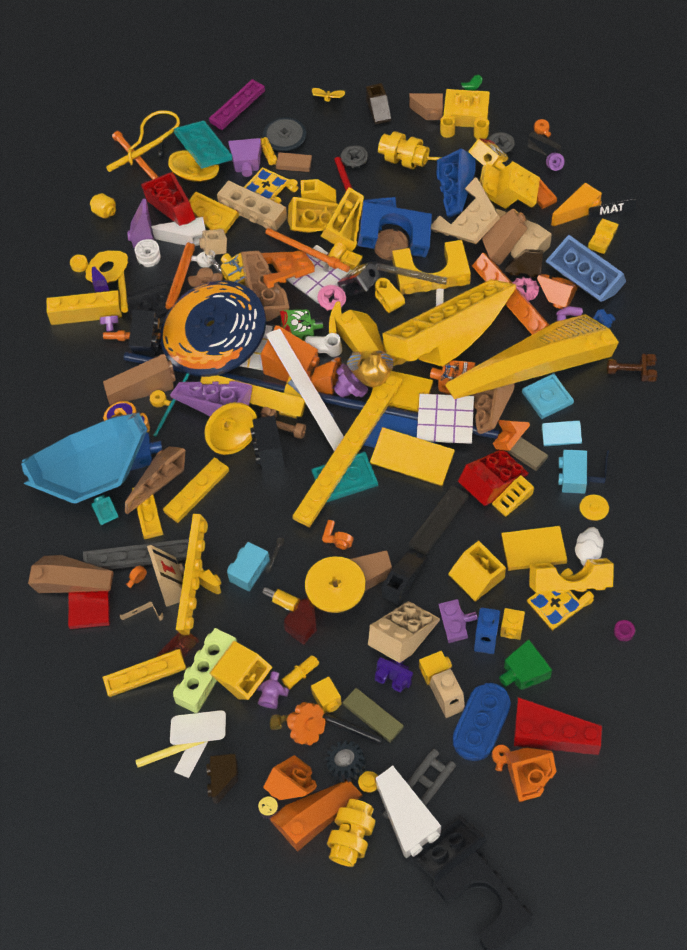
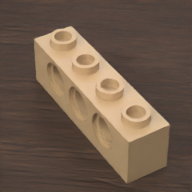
M229 180L217 194L219 203L238 211L239 216L262 225L266 229L269 228L277 231L287 219L285 206Z

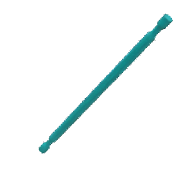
M186 373L182 382H186L190 375ZM172 399L153 436H157L159 429H161L176 401L175 399Z

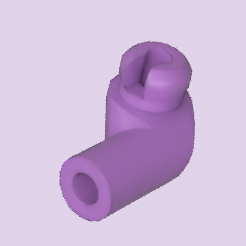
M572 306L563 308L556 313L557 321L565 320L566 316L569 315L580 316L583 310L580 307Z

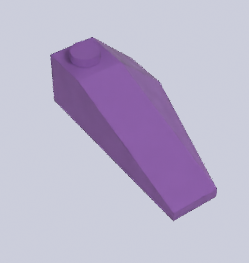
M219 381L212 382V384L179 382L170 396L211 416L218 408L228 403L240 402L249 406L252 385L237 381H229V384H219Z

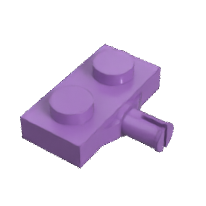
M458 599L438 604L448 643L467 639L466 622L478 620L476 611L464 614L460 609Z

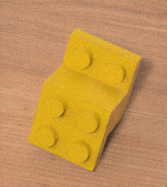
M515 162L510 163L501 171L487 163L482 167L480 183L492 202L504 209L517 200L530 207L536 205L540 177Z

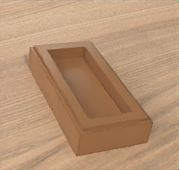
M278 153L276 169L310 172L312 155Z

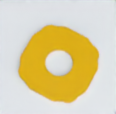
M109 250L96 254L86 269V279L92 282V267H96L105 277L107 283L116 281L123 274L128 264L127 254L121 251ZM106 262L114 263L111 270L107 272L100 271L102 264Z

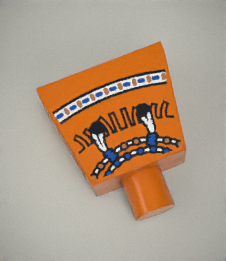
M452 360L444 365L443 369L432 367L430 378L439 380L438 390L440 392L451 395L446 387V383L474 368L476 363Z

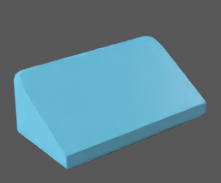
M580 421L542 424L541 432L544 447L582 444Z

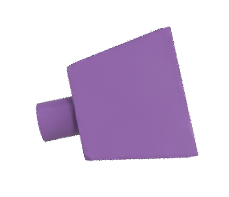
M260 138L228 141L236 172H242L244 177H249L252 175V171L259 170L262 154Z

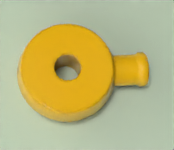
M156 390L150 394L149 401L154 407L169 406L171 401L167 400V396L163 391Z

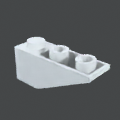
M198 217L189 224L181 226L175 222L151 226L154 239L180 245H186L188 242L193 243L195 246L200 245L199 239L202 238V231H205L203 217Z

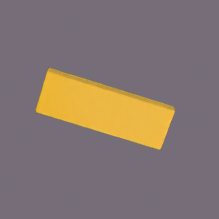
M151 495L137 507L144 540L163 535L154 495Z

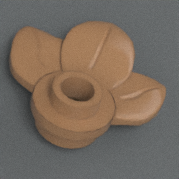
M204 267L198 271L196 276H189L188 283L192 287H197L208 282L222 281L223 275L222 273L213 274L211 268Z

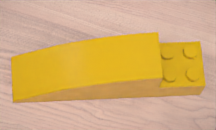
M490 279L382 333L386 354L407 361L418 359L443 367L469 348L485 332L516 289V284Z

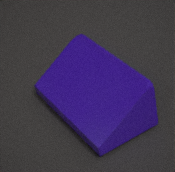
M92 267V282L95 292L109 291L105 277L96 267Z

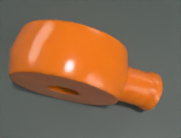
M544 119L537 120L534 124V131L540 135L545 134L546 137L551 136L548 121Z
M141 565L136 566L130 572V580L126 585L132 588L134 583L141 582L147 574L146 569Z
M505 745L496 746L491 753L493 761L497 764L496 771L499 772L503 770V765L507 764L505 753L511 752Z

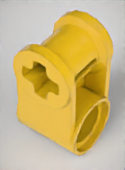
M379 278L375 282V297L388 313L405 304L403 295L393 286L390 280Z

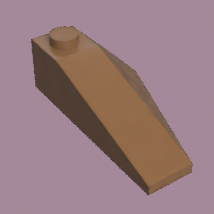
M259 251L241 252L245 286L251 289L260 299L265 310L266 322L279 316L281 310H289L286 292L283 288L281 289L278 282L274 283L272 288H267L264 283L263 275L272 273Z
M515 383L472 395L475 398L474 408L477 411L475 419L479 434L495 428L514 390Z
M169 446L164 451L161 450L156 454L125 501L126 514H129L184 471L186 451L184 448Z
M63 555L43 556L32 565L28 584L38 593L110 591L114 572Z

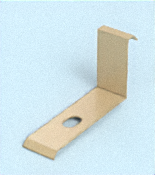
M149 602L126 614L120 615V618L122 620L127 619L152 607L153 604ZM161 613V615L158 616V618L160 621L163 620L164 616L163 613Z

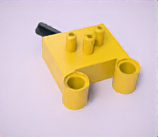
M452 78L449 81L452 89H446L444 115L440 120V134L443 137L450 138L455 134V126L474 127V137L476 139H486L489 135L488 109L490 92L464 90L459 80Z

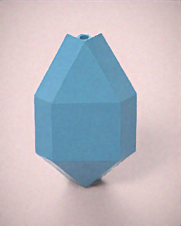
M140 413L109 418L68 435L22 460V470L28 477V480L23 484L74 504L121 486L129 475L147 432Z

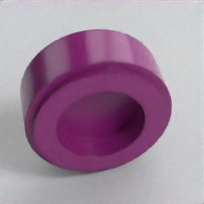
M621 620L616 623L614 635L618 640L629 641L633 638L635 627L630 621Z

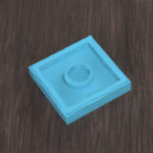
M554 373L522 388L523 395L541 419L574 403V399Z

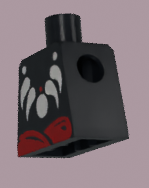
M376 261L359 265L337 283L345 292L346 297L366 292L380 278L378 272L380 266Z

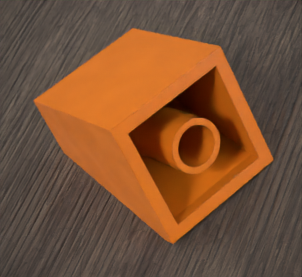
M276 325L274 330L281 329L308 377L312 375L314 367H318L320 362L318 349ZM268 339L261 352L263 373L287 382L290 375Z

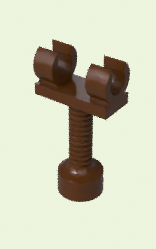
M642 354L640 365L617 363L616 359H608L607 374H616L618 370L641 371L642 382H645V380L648 382L657 381V371L654 369L646 370V366H655V362H657L656 355Z

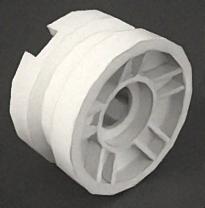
M145 239L138 242L135 246L137 261L140 265L151 267L158 264L161 254L156 241Z

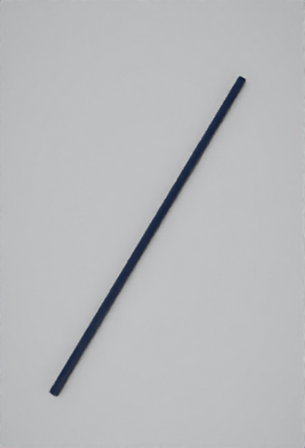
M125 352L124 354L125 361L139 364L155 358L131 352ZM172 364L173 371L182 372ZM231 373L218 375L284 393L286 387L283 384ZM318 392L322 401L328 404L362 410L367 403ZM387 407L384 412L385 414L418 421V413L392 407ZM473 425L472 434L497 439L499 430L493 429L479 434L477 426Z

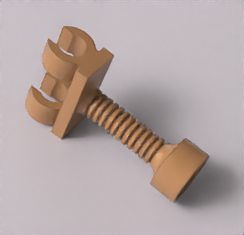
M262 408L260 412L262 418L275 415V419L277 418L275 409ZM276 421L278 429L293 432L294 437L303 439L306 432L305 424L297 423L294 426Z

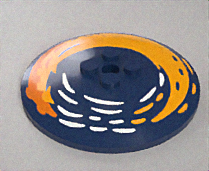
M213 281L199 285L183 294L167 312L161 331L163 351L168 360H171L173 366L189 375L210 377L229 372L248 360L260 345L266 329L264 307L258 296L251 289L237 282ZM214 321L213 325L206 326L208 322Z

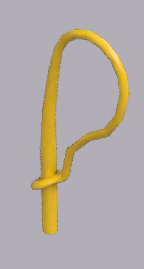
M163 110L156 111L147 116L140 125L141 133L139 139L128 149V155L107 165V170L111 172L127 162L132 165L133 159L161 143L174 132V128L179 126L180 118L177 114ZM158 114H170L176 118V125L168 132L131 152L141 143L144 134L143 127L151 117Z

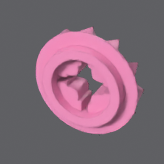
M523 276L520 279L516 278L512 282L516 284V288L528 301L537 297L539 286L537 281H533L531 277L528 279ZM523 285H525L527 288L526 293L525 290L522 288Z
M336 285L324 286L318 292V302L327 311L332 310L336 302H340L341 308L346 302L345 292ZM334 294L335 300L330 303L329 298Z

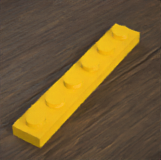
M193 514L176 624V630L182 635H190V629L194 625L192 615L197 605L195 594L196 590L199 589L198 574L202 569L201 553L205 549L204 533L208 529V523L201 514Z

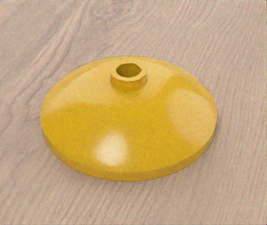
M187 150L171 154L168 160V166L174 174L192 182L210 180L219 172L218 164L201 169Z
M240 402L228 403L218 408L210 416L205 426L204 434L208 446L214 452L223 455L234 454L244 449L252 441L250 428L253 427L252 420L257 419L255 412L248 405Z

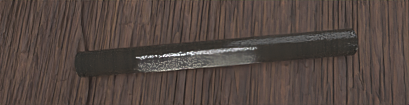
M381 263L377 264V270L444 285L448 281L446 277Z

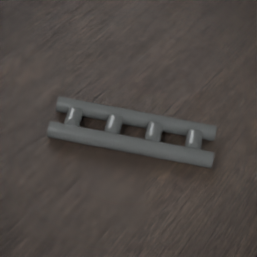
M435 749L430 751L406 782L411 789L417 782L428 788L425 794L419 798L425 806L456 767V764L452 761L444 765L437 760L436 757L439 755V752ZM430 765L441 772L434 782L423 775ZM385 809L382 816L388 820L389 817Z

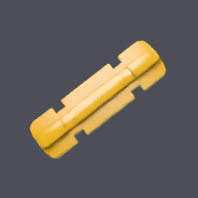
M261 138V148H263L264 155L268 159V164L271 166L276 165L277 158L271 144L268 143V138Z

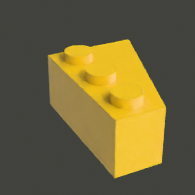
M349 187L327 223L321 237L334 245L336 242H340L346 246L348 251L352 252L357 245L356 240L364 196Z

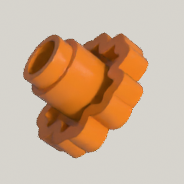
M302 702L296 706L295 712L289 714L287 725L292 730L290 737L296 743L312 745L319 740V734L324 732L326 720L322 718L324 714L323 709L318 704Z

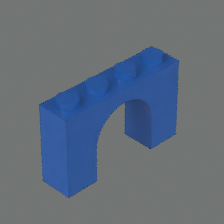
M363 202L359 220L357 246L374 249L378 239V229L385 224H395L407 231L410 237L409 248L411 255L426 258L430 248L432 214Z

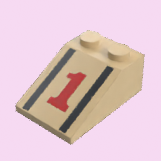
M152 545L147 546L166 607L179 603L183 584L182 575H184L182 563L178 564L176 557Z

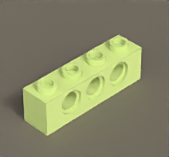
M216 628L207 635L202 650L197 651L194 663L186 669L183 681L174 689L173 697L176 704L194 713L199 712L217 682L209 673L233 641L237 642L235 637ZM212 651H219L216 655H210ZM204 667L209 668L206 672H200ZM194 684L199 685L196 689H189Z

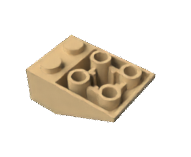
M408 601L370 625L368 645L400 663L416 651L440 621V618Z

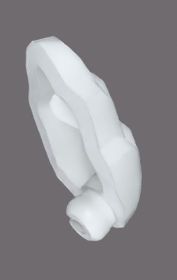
M589 527L583 533H580L577 538L575 553L583 566H585L587 559H599L602 554L604 541L595 527Z

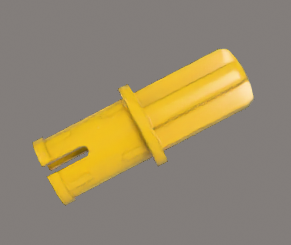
M310 656L299 666H294L295 669L281 679L283 684L288 689H291L302 678L305 679L306 675L319 665V661L315 656Z

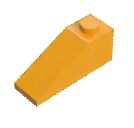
M584 183L552 214L551 225L557 226L589 215V207L601 205L602 193Z

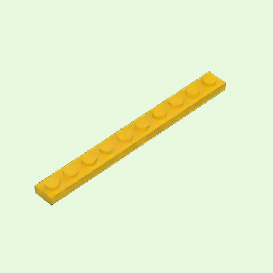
M390 373L387 380L382 385L376 387L293 514V520L309 528L311 527L403 384V378Z

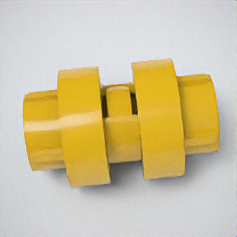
M396 131L391 135L383 134L378 146V153L384 155L385 161L397 164L399 160H402V166L414 169L417 165L424 167L430 152L429 147L423 146L422 139L410 137L407 141L405 134Z
M349 799L346 807L339 808L335 823L340 826L339 830H332L327 842V846L331 848L329 858L332 861L343 866L354 867L357 858H364L368 843L363 839L364 835H372L376 820L371 817L374 809L368 803Z

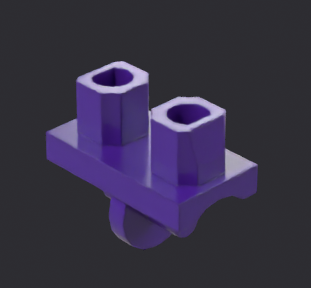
M380 657L377 662L375 681L384 684L388 678L393 681L392 688L401 693L405 687L410 688L413 672L409 671V667L403 665L405 660L398 663L392 659L388 661Z

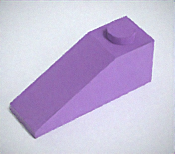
M142 199L130 223V230L127 232L128 241L132 242L133 248L142 240H154L146 199Z

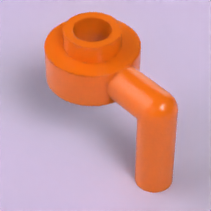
M328 520L322 541L324 543H334L337 548L342 550L350 548L354 538L344 532H336L334 535H331L335 522Z

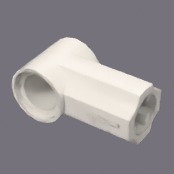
M330 333L326 337L307 336L305 339L306 343L318 349V353H327L331 357H337L342 353L341 339L335 333Z

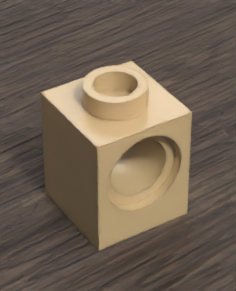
M223 229L202 231V238L199 239V243L205 255L226 253L227 238Z

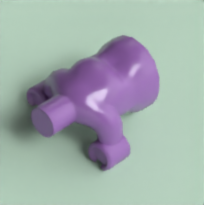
M271 672L270 679L258 686L257 691L262 692L258 701L260 706L277 709L279 695L288 696L289 689L283 687L278 682V672Z

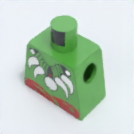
M307 309L280 311L282 328L305 341L307 336H314L313 330L323 328L322 318L311 319L310 312Z

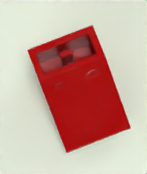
M498 450L467 464L458 482L480 503L486 506L494 502L520 475L525 478L529 473L506 451Z

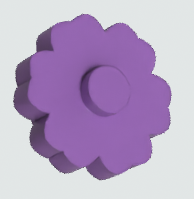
M342 364L337 368L336 372L339 375V380L336 382L334 389L339 396L345 397L353 394L356 397H363L367 393V386L356 378L347 365Z

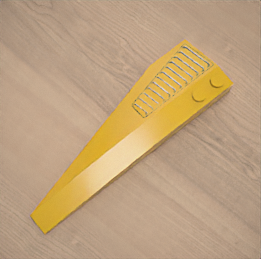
M588 315L572 317L552 323L446 383V387L454 399L462 398L612 357L619 342L608 327Z

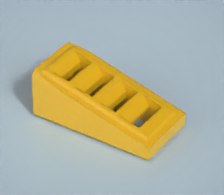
M520 475L492 505L507 517L533 495L534 487ZM507 497H511L514 500V502H512ZM504 501L509 507H505L501 502Z

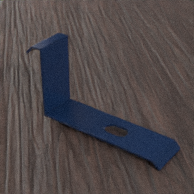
M609 450L606 454L605 478L587 476V485H589V482L605 483Z

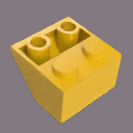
M478 541L461 555L448 575L476 602L505 578L506 567Z
M233 641L209 674L236 698L249 700L272 666L257 653Z

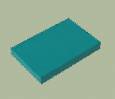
M366 452L356 455L327 502L378 486V481ZM325 465L311 469L315 481Z

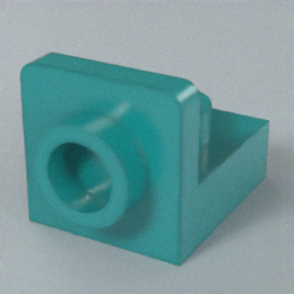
M102 495L94 499V503L91 506L100 525L119 518L109 496L105 498Z

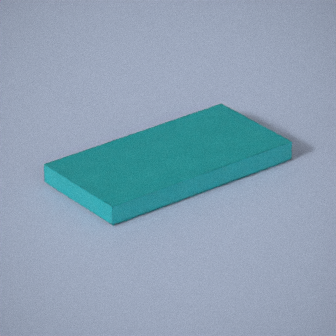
M205 121L174 128V134L201 169L232 160V154Z

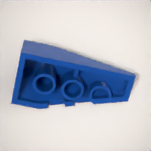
M462 148L437 160L436 175L441 183L440 191L444 194L443 202L448 217L463 211L468 195L465 188L473 180L475 174L476 158Z

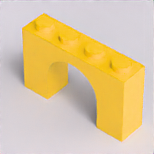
M462 240L445 242L444 254L447 265L437 273H424L418 270L413 263L410 248L392 251L393 266L399 292L404 295L470 284L471 273Z

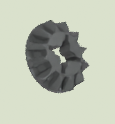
M495 133L488 139L493 141L505 154L512 152L515 145L513 137L507 133Z
M349 146L341 153L342 163H345L346 167L351 166L354 168L358 166L360 168L362 164H366L368 153L363 147Z

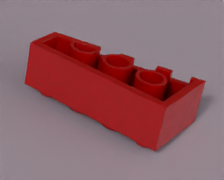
M173 172L141 184L147 202L179 226L196 220L190 202Z
M518 697L514 746L599 755L602 726Z

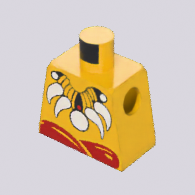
M478 138L468 151L483 165L487 163L499 171L508 166L505 163L508 156L491 140Z

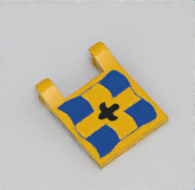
M263 167L244 186V188L280 204L281 199L276 196L285 186L292 192H296L299 189L296 186L298 184L296 180L287 179Z
M567 568L560 575L571 576L573 572ZM570 590L566 593L549 591L548 594L535 593L527 599V602L553 631L583 607L590 605L594 601V595L588 591L578 600Z

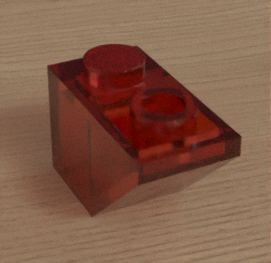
M308 597L302 599L298 604V608L293 613H289L284 620L285 631L303 645L317 631L315 606Z

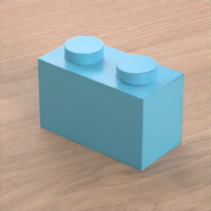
M564 450L563 457H559V468H562V473H559L558 485H562V493L585 494L587 486V451Z
M247 542L245 547L239 550L235 562H232L227 569L229 582L250 592L270 561L268 551Z

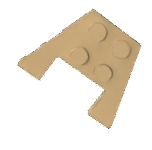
M475 177L465 188L469 194L475 197L472 203L452 224L439 216L431 224L433 232L444 233L446 236L451 235L457 237V239L477 244L500 219L480 181Z

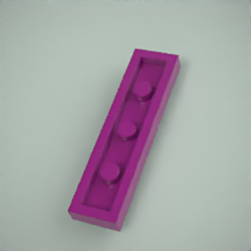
M252 79L209 118L210 123L223 130L265 92V86Z

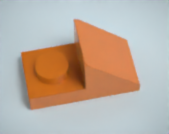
M498 420L503 431L493 443L495 449L510 451L530 426L529 422Z

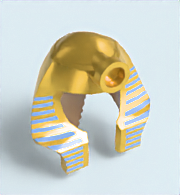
M373 351L370 357L365 359L360 366V362L364 357L361 352H352L347 361V366L362 384L368 387H377L387 380L393 369V359L383 351Z

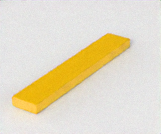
M216 375L202 377L200 382L202 384H212V382L219 381V384H229V381L237 380ZM252 385L250 404L268 407L298 417L303 416L306 405L303 398Z

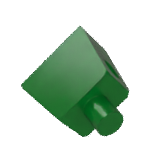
M528 640L505 660L504 668L506 672L500 675L499 679L504 687L514 682L520 690L550 679L552 669L531 641Z

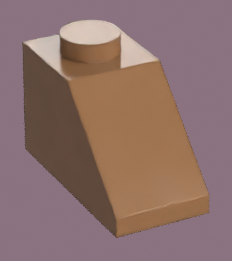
M409 93V108L425 120H441L443 114V93Z

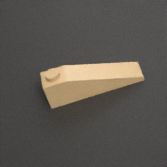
M496 209L499 217L507 213L505 211ZM527 220L525 224L528 229L510 251L511 256L515 258L525 249L543 250L544 253L550 247L551 233L540 225Z

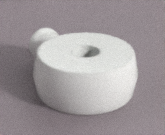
M201 252L198 256L192 255L191 261H197L198 265L203 268L210 267L213 263V256L205 255V252Z

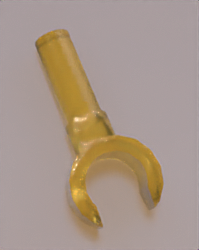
M273 715L270 721L271 730L281 729L282 722L287 721L289 715Z

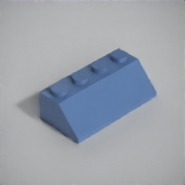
M570 235L563 240L546 260L547 264L600 302L614 296L626 283L624 273Z

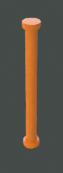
M120 131L114 132L112 138L118 141L128 152L131 145L122 137L123 135ZM140 156L134 159L152 180L159 177Z

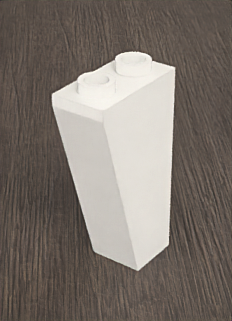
M391 766L376 777L377 789L403 855L406 858L410 855L416 856L422 851L423 845L427 842L433 843L440 837L441 825L394 766Z

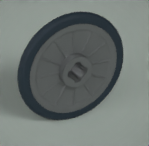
M289 117L271 121L263 132V138L267 137L272 149L277 151H291L303 144L307 135L305 126L300 121Z

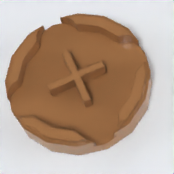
M393 229L383 230L378 233V239L374 248L375 253L385 260H393L392 251L408 248V239L399 230L398 232L393 231Z

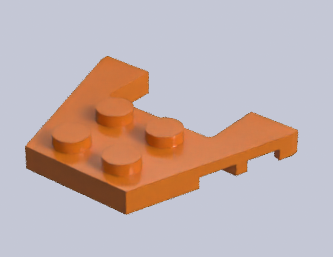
M305 252L261 253L267 264H272L278 272L263 275L267 288L274 287L276 282L286 283L287 278L293 276L299 278L315 272L314 264Z

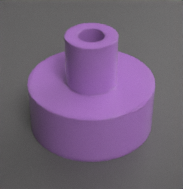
M558 153L549 154L546 159L547 167L554 171L560 170L564 165V157Z
M118 316L100 317V324H106V331L114 330L113 323H118Z

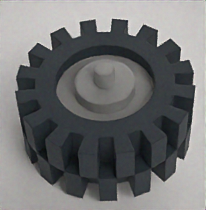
M343 740L344 744L342 745L340 741L337 742V747L332 745V752L328 750V757H325L331 776H334V779L337 781L340 779L343 783H345V779L348 782H352V777L355 780L358 779L357 774L362 775V769L365 770L366 759L358 744L355 745L353 741H350V744H348L347 740Z

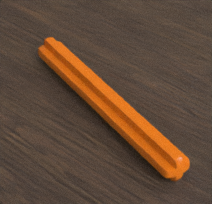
M188 242L185 245L166 301L165 308L167 310L173 307L178 300L191 257L195 250L193 243Z

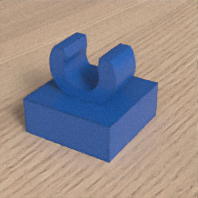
M604 309L597 310L593 317L594 320L608 328L612 326V321L616 320L612 314H606Z

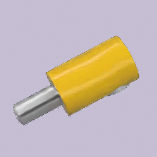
M336 242L328 256L341 259L347 248L344 244ZM328 263L323 268L325 272H328L331 268Z
M266 587L263 589V594L272 597L273 603L292 612L297 610L300 598L280 589H277L276 592Z

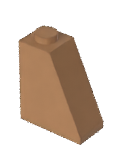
M514 208L501 216L482 237L490 259L498 265L504 261L528 229L525 224L527 221L522 212L518 213Z

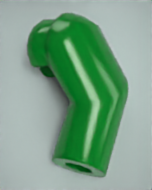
M475 75L470 82L461 83L464 90H477L482 84L483 78L480 75Z

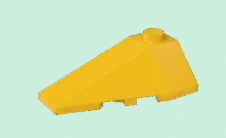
M293 197L288 205V224L290 229L305 233L324 230L338 204Z
M348 310L335 317L337 333L353 352H361L364 357L361 362L370 357L373 351L385 352L377 325L367 313Z

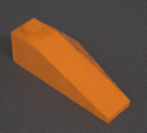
M346 780L345 783H338L287 804L271 817L270 821L298 852L336 819L339 808L346 807L349 799L359 800L363 795L351 782Z

